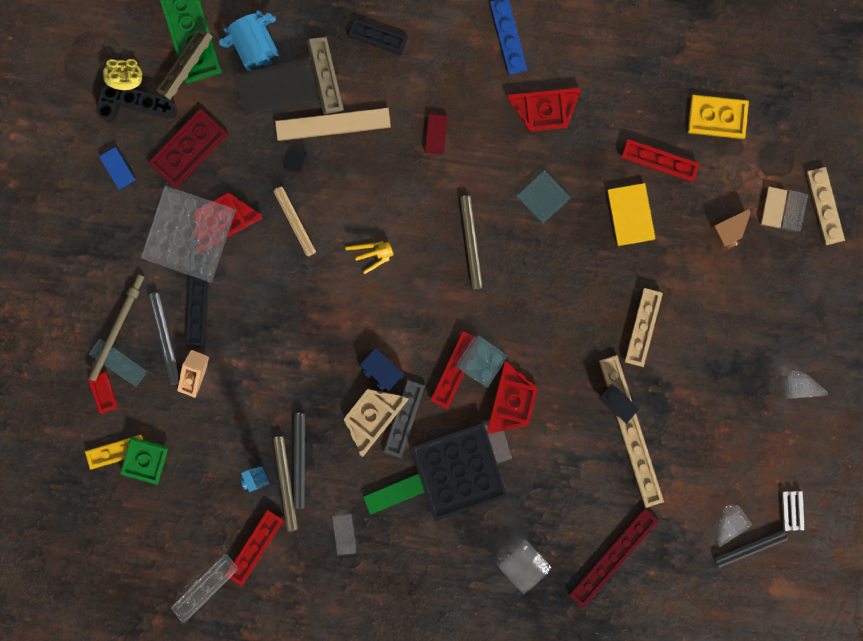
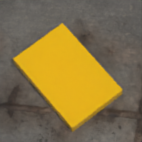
M691 95L688 133L745 139L749 101Z
M645 183L607 190L617 246L655 240Z

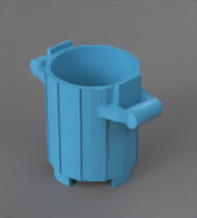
M256 11V14L246 15L229 25L227 30L224 29L227 36L219 40V44L225 48L234 44L248 72H251V67L260 65L266 67L272 64L271 58L279 56L266 28L268 24L276 20V17L270 13H266L263 16L262 12Z

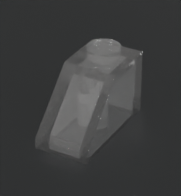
M789 371V375L783 376L785 399L828 396V392L807 374H801L800 371Z
M731 504L722 510L723 513L719 515L715 536V544L719 547L752 526L738 505L733 506Z

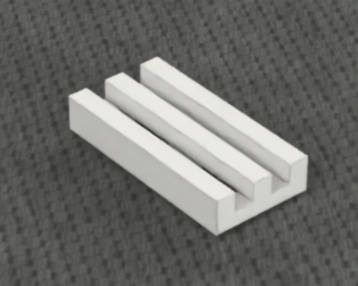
M802 491L782 492L784 531L804 530ZM789 495L791 502L792 526H789L787 496ZM795 495H797L798 526H796Z

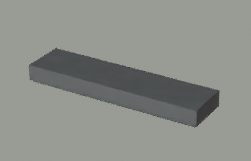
M407 379L402 396L408 397L409 400L394 418L383 453L402 458L425 385Z

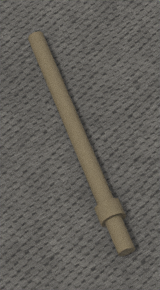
M137 274L132 287H129L126 293L127 298L88 379L96 381L134 299H137L140 293L138 290L145 277Z

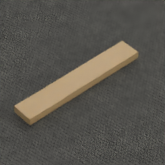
M389 108L275 121L278 141L391 128Z

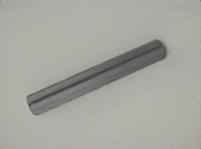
M781 530L715 557L716 566L721 568L787 541L788 537L786 532Z

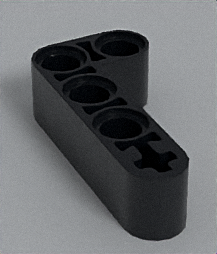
M107 84L102 88L96 108L99 117L106 122L116 119L120 106L165 119H171L177 113V108L170 99L135 89L118 90ZM111 90H116L114 97H108V93ZM129 95H134V100L130 103H127V97ZM147 100H153L151 107L146 108L144 106ZM168 105H169V107H170L171 109H170V110H166V112L161 108V107L167 108ZM111 108L110 114L103 116L104 109Z

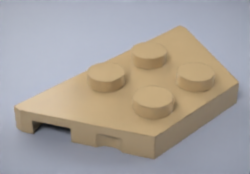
M367 389L350 410L344 421L362 457L409 400L408 397Z

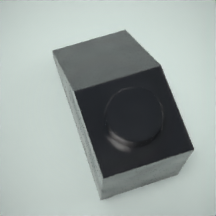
M609 384L597 398L625 424L639 410L614 384Z

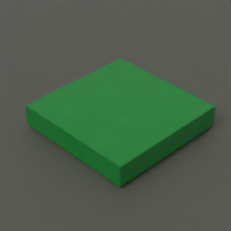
M131 437L120 475L158 485L169 447Z

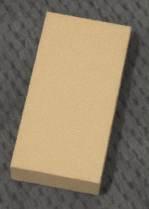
M773 187L767 188L760 225L775 228L781 227L787 190Z

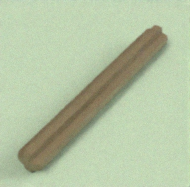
M466 195L461 196L460 200L471 283L473 289H481L482 279L471 197Z
M276 436L273 438L286 528L287 531L297 530V521L283 436Z

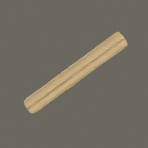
M282 186L276 188L274 194L306 256L313 255L316 251Z

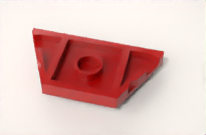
M581 87L508 95V100L529 132L563 129L568 127L581 92Z
M230 193L196 210L197 252L201 253L263 218L262 215Z
M506 361L504 362L487 434L525 427L530 422L538 387L529 382L524 375L515 370Z

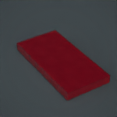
M200 108L148 163L177 189L229 134Z

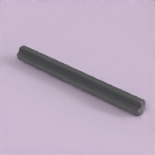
M158 292L148 294L157 334L169 382L171 385L179 384L180 376Z
M295 413L294 508L302 509L305 507V414Z

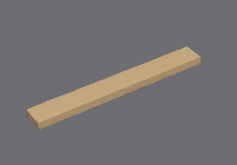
M615 355L599 360L606 387L609 384H614L631 400L618 356ZM635 414L627 424L616 416L645 508L663 503L664 500L637 415Z

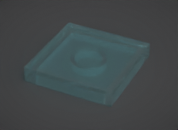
M545 170L517 195V198L542 224L571 198Z

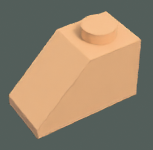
M193 350L190 351L182 365L177 391L196 397L207 369L209 356Z

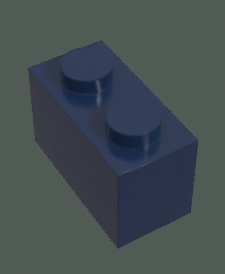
M376 348L360 364L363 367L361 372L368 378L373 376L377 380L375 384L382 391L385 389L390 391L404 375Z

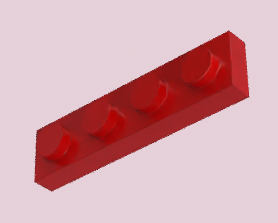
M627 139L621 156L622 159L692 183L695 180L700 163Z
M464 331L462 332L431 398V402L446 409L449 408L480 341L479 338Z
M267 510L226 574V577L243 586L284 519Z

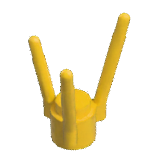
M381 241L378 243L346 246L345 250L376 247L375 251L355 257V260L377 255L378 259L382 258L365 269L363 273L366 274L382 263L390 261L389 257L393 256L389 241L385 243Z

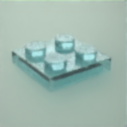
M475 335L457 363L456 368L488 388L508 355L479 335Z

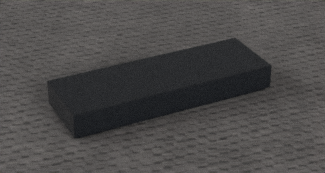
M354 18L348 34L349 38L401 56L408 39L407 36Z

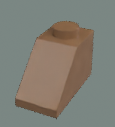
M749 209L711 228L721 248L727 246L730 249L738 245L737 241L743 237L751 213Z

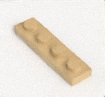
M826 167L807 171L806 176L824 246L845 241Z
M643 288L625 363L644 367L663 293Z

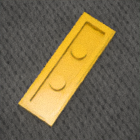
M142 435L134 436V438L143 440ZM130 438L85 451L90 470L124 460Z

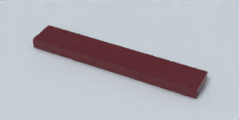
M643 507L568 595L584 608L659 520Z

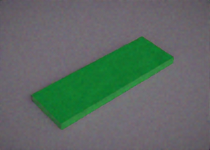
M160 0L175 51L179 58L198 29L210 34L200 0ZM212 39L209 46L200 55L198 62L189 71L188 77L185 79L186 84L223 73Z

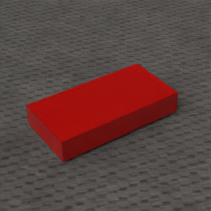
M106 371L99 373L96 381L88 379L99 414L119 408Z

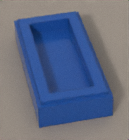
M116 147L99 156L119 190L136 181Z

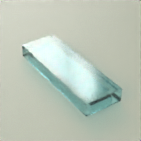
M99 338L89 352V355L97 360L105 341ZM111 347L103 364L135 387L138 386L148 372L114 347Z

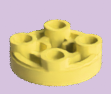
M111 59L106 62L103 70V79L107 85L114 89L130 90L140 85L142 71L137 66L136 60L116 61Z

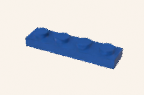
M509 0L491 1L490 7L508 75L527 71V66Z

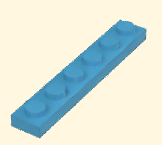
M263 466L241 473V483L244 489H248L249 492L270 484Z

